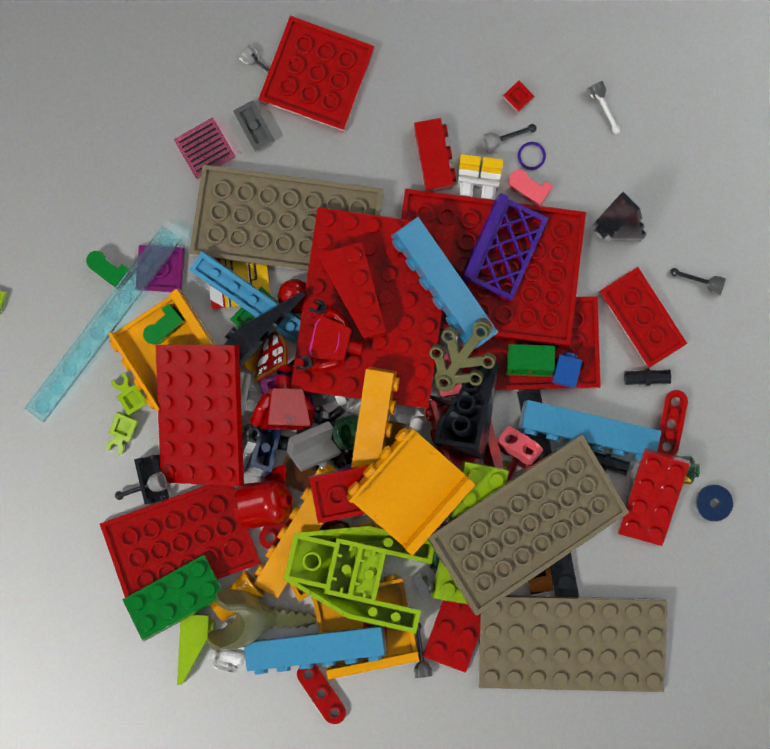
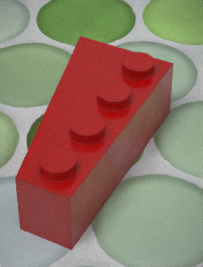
M362 242L317 254L364 341L387 335Z

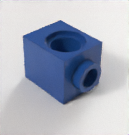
M564 352V355L557 357L551 383L573 389L576 387L582 360L577 359L578 355Z

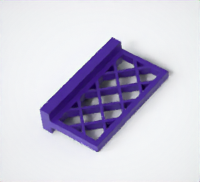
M500 193L491 207L460 278L465 282H472L512 301L548 218L508 199L509 196ZM509 206L518 211L519 219L509 222L506 215ZM533 217L541 221L537 230L529 231L526 219ZM521 221L526 234L515 237L511 225ZM507 227L511 239L500 242L497 236L498 229ZM527 236L530 243L529 250L520 252L516 240ZM513 242L517 254L506 258L501 245ZM498 247L502 259L491 263L488 252L490 249ZM518 257L521 268L519 271L511 273L507 260ZM503 262L508 275L496 278L492 266ZM489 268L493 280L483 282L477 279L480 270ZM509 277L512 284L510 292L502 291L498 281Z

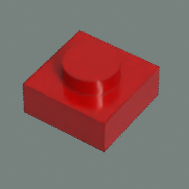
M520 80L502 96L517 113L535 97Z

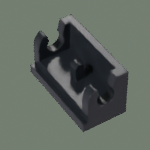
M160 454L134 459L144 504L169 499L168 488L159 492L144 488V484H147L149 477L160 472Z

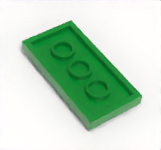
M203 555L122 600L142 641L145 642L216 603L217 592L223 589L206 556Z

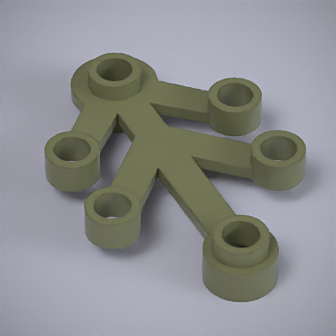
M479 318L475 321L472 328L473 334L460 352L456 341L457 331L452 327L444 329L442 339L447 343L452 363L448 368L446 367L443 357L445 349L440 344H434L429 352L430 357L436 363L437 372L433 377V383L437 389L450 391L454 388L455 384L470 382L472 385H479L483 380V373L480 370L475 369L470 373L456 374L459 368L483 366L486 369H490L495 365L496 357L492 353L468 357L481 339L489 337L492 331V324L488 319ZM482 328L485 330V333H481L477 329ZM446 333H451L453 337H447ZM433 350H439L441 354H435ZM485 359H491L492 363H487ZM477 375L480 379L475 380L472 376ZM441 379L447 380L448 383H443Z

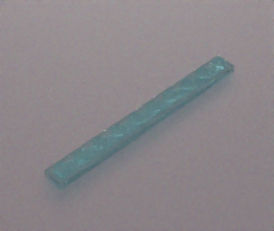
M162 225L26 405L25 409L42 422L47 420L109 338L108 333L115 330L182 239Z

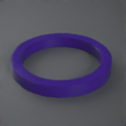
M527 142L518 151V162L527 170L539 169L545 162L546 152L539 143ZM534 145L540 148L543 159L539 165L529 167L522 162L521 151L526 146Z

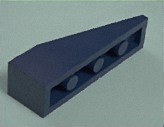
M258 426L257 429L260 435L254 439L256 445L244 473L264 478L272 472L281 430L261 429V426Z

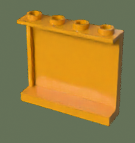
M179 289L169 293V297L116 332L108 333L111 338L109 340L111 347L115 352H120L123 357L121 360L123 366L127 371H132L135 376L133 379L139 390H144L147 395L146 402L152 410L156 409V411L160 410L157 396L156 345L149 344L144 340L143 331L148 325L155 324L165 315L161 309L168 303L173 304L187 322L159 345H216L187 298Z
M397 574L383 577L384 581L379 583L376 600L408 607L403 578H398ZM311 597L319 633L363 628L364 622L348 619ZM387 627V654L382 656V660L368 661V657L359 658L358 663L345 664V660L336 661V665L326 666L328 680L419 661L414 633Z

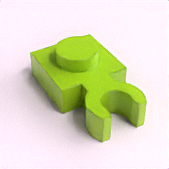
M122 373L124 383L118 385L113 379L111 384L122 392L116 397L128 416H131L148 405L136 384L130 387L129 377Z
M116 412L108 433L113 435L114 438L107 443L106 450L110 451L113 444H117L119 446L117 455L123 454L126 449L124 441H132L139 420L124 413Z

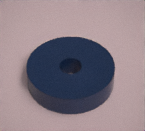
M708 485L697 493L695 507L698 514L705 520L721 521L731 513L733 498L730 492L723 486ZM712 499L717 500L718 505L716 507L710 505Z

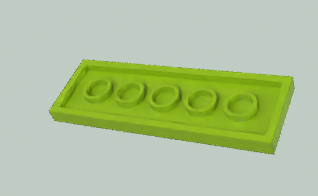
M462 461L460 471L476 485L450 513L449 520L504 485L509 471L503 468ZM439 560L431 597L467 604L442 561Z

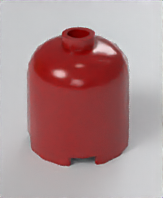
M277 480L246 483L239 486L234 495V499L238 498V509H234L235 515L243 527L253 529L284 522L292 512L293 498L290 490L285 484Z

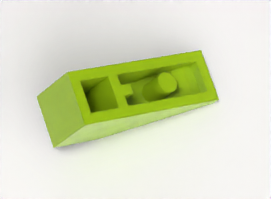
M194 614L180 622L177 685H182L186 681L207 643L208 633L214 630V620H211V614Z

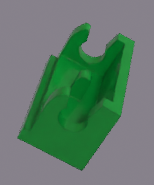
M508 344L506 375L553 376L555 369V346Z

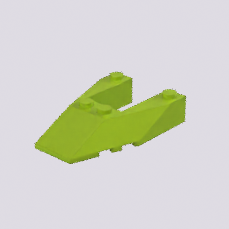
M371 526L294 533L284 580L348 619L416 634L421 610L376 600L384 560L387 554L432 564L435 550L427 539L412 556L384 529Z

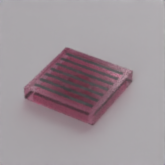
M213 117L174 139L196 179L201 178L203 164L220 167L236 158Z

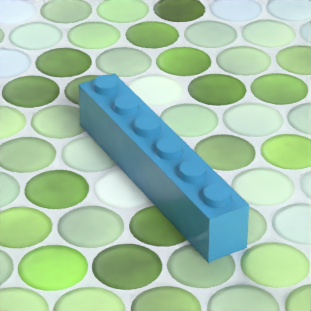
M417 217L391 235L394 239L392 243L397 251L403 252L407 258L405 260L406 264L412 271L417 272L420 277L419 282L426 291L429 290L434 298L432 300L439 310L442 309L447 315V323L450 327L456 328L460 334L459 339L461 343L465 345L473 334L472 328L475 321L479 318H485L489 321L490 319L419 217ZM493 324L489 337L481 339L474 349L498 333ZM477 329L479 332L485 333L484 329Z
M530 400L523 402L518 429L524 430L523 434L537 436L538 433L544 434L546 439L557 442L560 441V438L570 441L577 435L582 434L588 445H591V450L604 452L605 448L613 450V455L626 457V454L635 455L634 459L638 461L641 460L644 448L654 451L658 450L661 436L660 430Z
M372 626L255 640L250 645L244 647L247 671H254V675L268 673V669L277 668V672L291 670L290 666L298 665L300 669L313 668L315 663H322V667L336 665V661L345 660V664L358 663L359 658L368 657V661L382 660V656L387 654L384 626Z

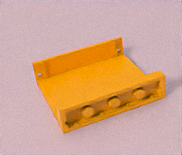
M409 426L407 429L404 428L395 436L396 441L391 447L386 446L381 451L380 459L375 465L372 463L366 468L363 473L365 476L359 483L356 481L348 489L349 494L346 497L349 502H353L413 556L476 484Z

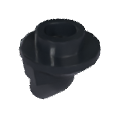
M320 406L319 410L314 411L313 423H316L318 426L328 421H334L344 414L345 411L341 406H338L329 413L323 406Z

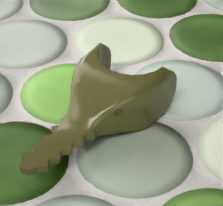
M223 589L217 592L216 602L220 607L237 613L236 618L223 629L210 631L207 636V643L215 650H234L250 645L274 626H277L279 629L283 626L291 628L293 625L296 628L302 625L308 628L316 623V616L310 612L303 614L302 611L295 613L294 610L286 612L284 608L277 610L276 607L270 608L247 591Z

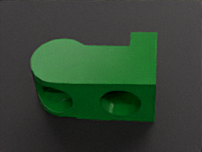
M92 251L86 258L87 266L117 290L120 289L132 273L123 264L116 268L100 251Z
M168 303L161 310L165 315L155 324L148 325L144 329L143 338L147 343L152 345L163 343L187 322L173 304Z

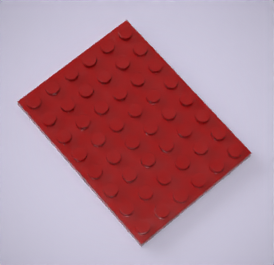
M405 189L401 219L414 220L419 217L421 222L454 226L449 262L458 275L461 276L495 200ZM518 203L547 217L548 220L512 301L472 282H463L497 329L498 333L493 337L570 347L586 212ZM509 206L506 211L509 222L519 219L518 211ZM533 217L526 219L530 232L538 229L541 221ZM521 221L511 225L515 237L526 234ZM507 227L498 229L497 236L500 242L511 239ZM527 236L516 240L520 252L529 250L530 243ZM513 242L501 245L506 258L517 254ZM498 247L489 250L488 257L491 263L502 259ZM518 257L507 260L511 273L520 270L521 264ZM503 262L492 266L496 278L508 275ZM489 268L480 270L477 279L483 282L493 280ZM509 277L498 281L501 290L509 293L512 288ZM443 310L440 330L450 327L446 321L447 315Z
M317 207L305 288L307 293L303 301L290 389H302L304 392L361 400L366 369L373 367L397 371L396 377L400 378L399 388L393 394V400L396 401V405L423 409L429 408L435 360L430 357L429 352L434 344H438L442 309L439 310L432 300L434 298L429 290L426 291L421 286L419 275L408 267L405 261L407 258L402 251H397L392 243L394 239L391 237L392 234L412 220ZM422 222L450 261L454 226ZM362 242L387 335L364 341L317 254ZM313 299L324 301L326 305L339 311L347 319L352 329L351 339L364 342L360 356L347 353L345 362H341L338 367L324 372L296 369V366H303L304 364L301 358L298 359L297 356L307 354L316 315L318 314L309 310V307L313 309L318 308V303L313 301Z

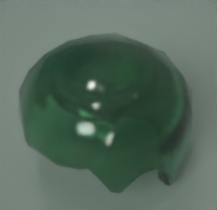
M347 415L341 417L335 423L332 432L333 438L341 449L354 450L359 416Z

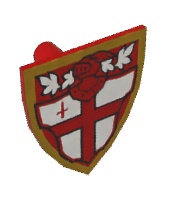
M275 330L265 339L259 350L254 371L255 383L278 369L287 374L293 372L294 367L288 364V351L285 339Z

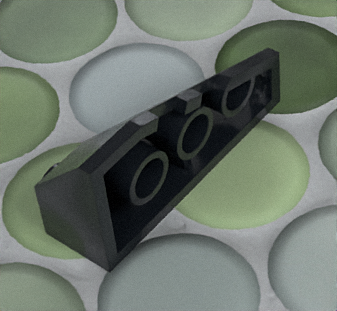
M624 192L612 202L592 225L595 228V234L602 240L605 238L607 241L641 242L647 235L643 230L645 228L644 224L640 222L643 219L640 208Z
M304 289L245 322L238 329L233 327L226 334L225 338L227 341L224 345H239L240 367L244 365L265 339L306 295L307 292Z
M496 363L490 369H486L483 366L471 368L469 373L475 369L480 370L483 373V380L479 385H472L470 382L462 383V388L457 396L451 400L449 409L438 421L434 445L462 457L484 459L499 365ZM477 375L472 376L475 380L480 379Z

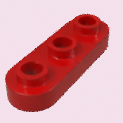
M673 390L666 394L658 430L661 431L657 452L675 456L679 451L688 406V398L680 390ZM672 398L679 400L678 406L672 405ZM669 420L675 423L672 429L667 426ZM665 442L670 444L668 451H665L662 447Z
M313 664V668H298L297 678L324 719L330 724L341 723L346 716L345 705L319 667ZM306 670L312 671L313 676L311 678L304 676ZM320 689L326 692V695L322 698L317 695V691ZM331 709H337L339 715L336 717L331 716Z

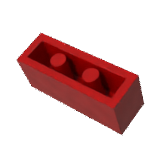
M441 118L415 122L414 132L425 191L436 192L452 189L453 182H456L457 179L455 168L450 169L449 160L453 158L451 147L446 146L445 138L448 137L447 125L442 124Z

